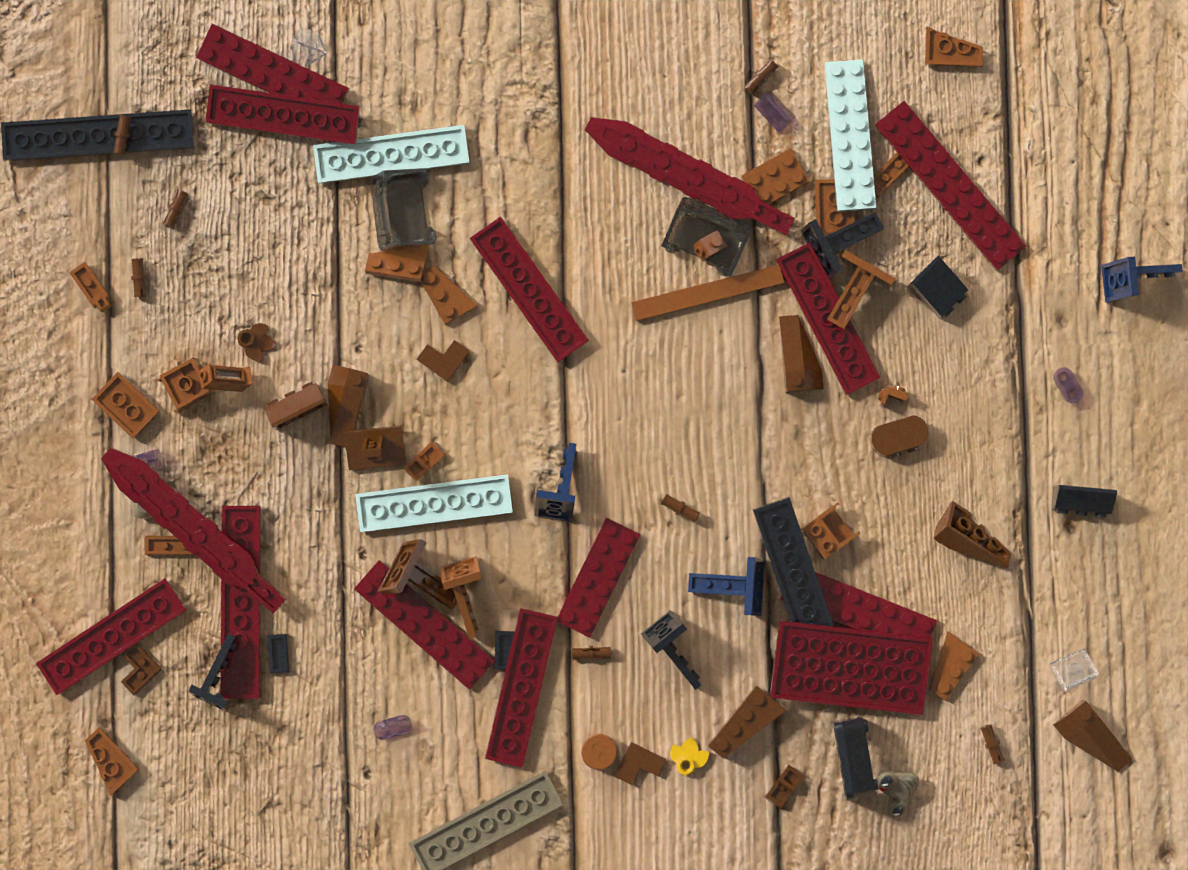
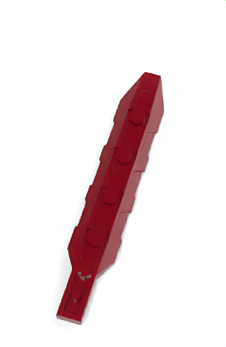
M591 117L584 129L609 156L626 165L630 164L649 174L650 177L683 191V194L716 208L718 212L732 219L753 218L786 236L795 220L794 217L762 202L750 184L713 168L711 164L701 159L697 160L678 150L677 147L646 134L644 130L626 121Z
M109 448L101 459L118 489L131 501L139 504L163 529H167L180 540L188 551L193 555H197L226 584L245 588L273 614L286 601L287 598L258 573L252 556L238 543H234L220 531L212 520L208 517L206 518L195 509L187 498L180 492H176L162 480L160 475L146 462L114 448Z

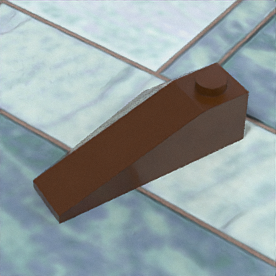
M779 316L785 393L823 390L822 369L799 316Z
M332 365L327 383L331 444L346 447L344 431L355 430L370 376L368 373Z
M952 501L936 525L933 539L948 549L1008 568L1011 553L995 537H990L984 531L985 527L982 524L978 525L971 519L973 515L968 510Z
M1081 700L1053 724L1065 740L1117 772L1132 760L1086 700Z

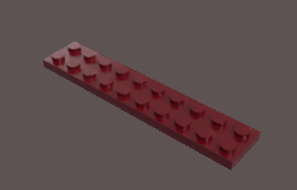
M905 101L901 102L874 125L996 271L1027 247Z
M222 506V532L252 556L257 571L261 575V506ZM221 580V647L228 633L237 638L235 641L237 646L233 653H229L227 657L229 662L225 670L221 669L220 695L224 696V699H259L260 602L245 588L228 585Z

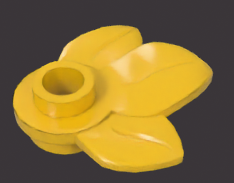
M691 737L681 747L672 745L670 756L677 763L678 772L687 776L692 774L695 768H700L706 764L709 752L705 750L698 751V745L695 739ZM684 762L690 764L688 769H683L682 764Z

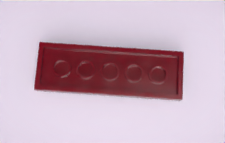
M606 517L562 606L557 619L558 623L589 638L591 637L641 534Z

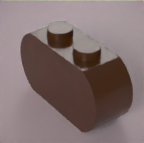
M915 415L875 427L870 435V444L878 455L883 457L889 455L890 459L901 456L900 452L905 450L908 453L918 451V446L923 445L927 440L928 427L922 418Z

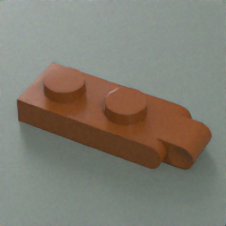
M86 262L69 272L94 309L98 307L103 313L111 307L108 301L110 296Z

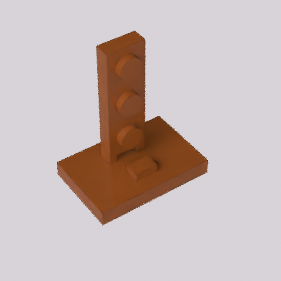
M844 250L841 257L858 267L827 319L843 329L874 276L889 285H892L896 279L847 250Z
M477 556L440 567L444 590L453 588L469 639L475 638L476 630L479 629L476 619H472L470 615L473 612L470 601L466 602L464 596L467 595L465 584L482 579Z

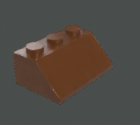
M309 382L302 386L303 390L298 392L293 390L285 394L284 399L280 401L275 399L267 403L268 407L264 409L272 428L278 430L327 406L328 404L319 385Z

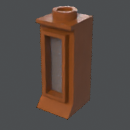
M208 364L199 371L202 389L243 392L253 384L250 366L240 368Z

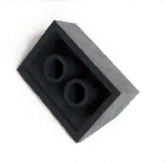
M1068 485L1053 486L1052 509L1057 510L1056 513L1068 514V511H1075L1076 515L1079 516L1095 513V517L1106 518L1107 514L1109 515L1113 512L1117 490Z

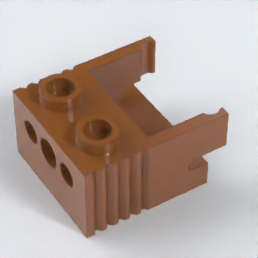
M192 357L187 362L178 365V367H174L161 374L160 378L157 379L158 382H163L177 409L173 410L175 413H179L199 402V400L215 393V390L202 389L199 371L203 367L197 358Z
M838 502L801 528L823 560L861 534L860 531L857 534H852L835 511L836 506L840 505Z

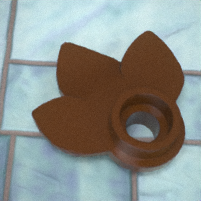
M254 324L250 329L242 330L237 338L239 345L245 348L246 356L257 362L262 360V352L269 351L275 347L273 339L266 335L268 325ZM250 336V342L246 343L244 337Z

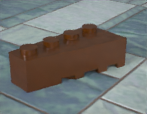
M755 685L707 746L719 756L725 758L784 713L786 709Z

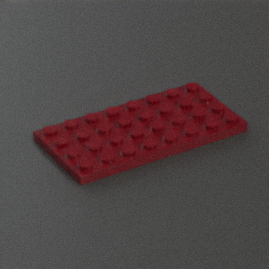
M779 620L770 698L923 715L933 638Z

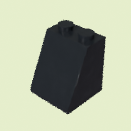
M939 255L907 286L939 319L943 315L947 317L954 310L952 306L956 302L960 304L967 297L965 293L968 291V288Z

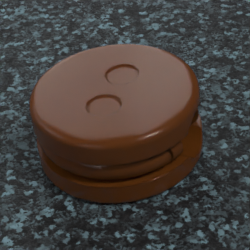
M605 734L591 735L582 745V759L592 769H607L616 759V745Z

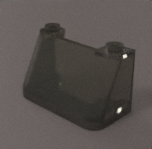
M426 168L383 170L371 177L370 188L377 242L381 251L436 244V231L431 226H427L422 190L429 183Z
M683 197L661 246L669 253L683 250L697 256L693 245L703 237L718 230L727 247L710 256L706 261L715 264L718 274L731 277L753 228L744 221L732 219L710 206L694 199Z

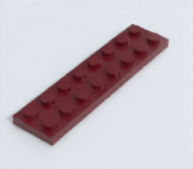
M211 24L196 57L269 93L343 103L350 89L215 24Z
M210 84L205 122L355 145L361 106Z
M501 216L469 238L557 363L589 341Z
M809 242L776 259L775 261L779 265L845 395L879 379L880 376L851 320L848 321L844 329L827 320L839 297L811 243Z
M378 560L354 590L470 690L495 660L408 584L405 585L401 593L389 595L379 593L378 590L389 568Z
M815 572L831 620L853 629L931 638L937 623L936 619Z
M164 578L38 661L36 665L55 694L59 695L187 609L168 580Z
M520 608L484 759L523 768L558 619L557 616Z

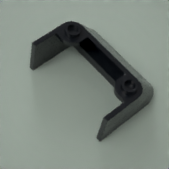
M862 717L830 721V726L834 728L844 788L842 798L849 801L876 795L879 787L877 779L873 778L867 743L868 722L864 721Z

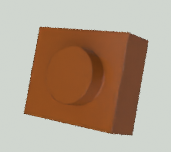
M717 230L700 239L693 247L696 255L703 262L710 256L725 249L727 245Z
M886 386L885 390L881 389L879 393V405L884 406L887 397L905 402L909 393H906V389L899 386H894V388Z

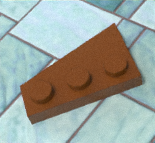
M926 26L925 65L982 67V46L963 39H957L949 36V34L938 32Z
M429 245L369 253L365 273L422 282L430 249Z
M434 265L424 270L421 283L445 325L478 307L474 301Z
M947 631L929 690L946 701L979 653Z
M101 727L85 740L92 758L100 771L101 778L108 789L107 791L112 796L139 768Z

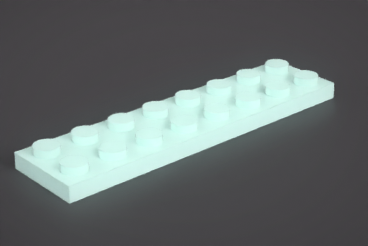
M863 60L825 62L837 212L875 210L876 200Z
M464 125L357 139L355 145L341 142L313 145L318 184L470 164Z
M508 474L355 494L360 532L513 513Z

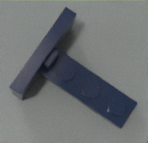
M1134 256L1101 265L1105 303L1139 295L1137 279H1141V276H1147V279L1159 278L1158 275H1164V278L1176 277V273L1183 272L1182 264L1136 266Z
M569 443L568 449L564 448L562 460H566L565 467L561 466L559 478H563L562 485L558 484L557 493L537 490L534 516L572 522L575 496L569 495V488L576 452L575 443Z
M747 557L746 576L689 573L688 592L745 596L744 615L762 616L765 559Z

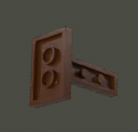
M402 425L344 431L349 470L406 464Z
M422 539L403 542L378 592L382 595L401 593L407 581H409L449 609H454L457 599L453 588L444 590L442 578L417 562L427 543Z

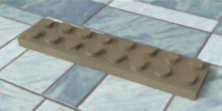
M545 770L408 844L422 870H442L559 808L563 803Z

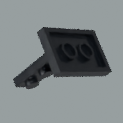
M876 212L827 236L822 232L816 219L809 222L800 231L806 243H811L830 280L842 271L835 256L836 253L882 231L884 227Z
M670 610L643 631L641 635L656 653L663 649L696 690L701 686L698 681L700 679L699 675L694 669L690 671L687 668L688 661L683 655L678 656L676 654L677 648L672 643L687 628Z
M229 633L202 687L199 688L191 685L188 691L192 696L227 713L231 705L224 700V696L218 693L213 695L210 691L212 687L216 688L220 680L218 675L221 669L225 670L229 662L227 657L230 652H234L237 646V642H235L237 638Z

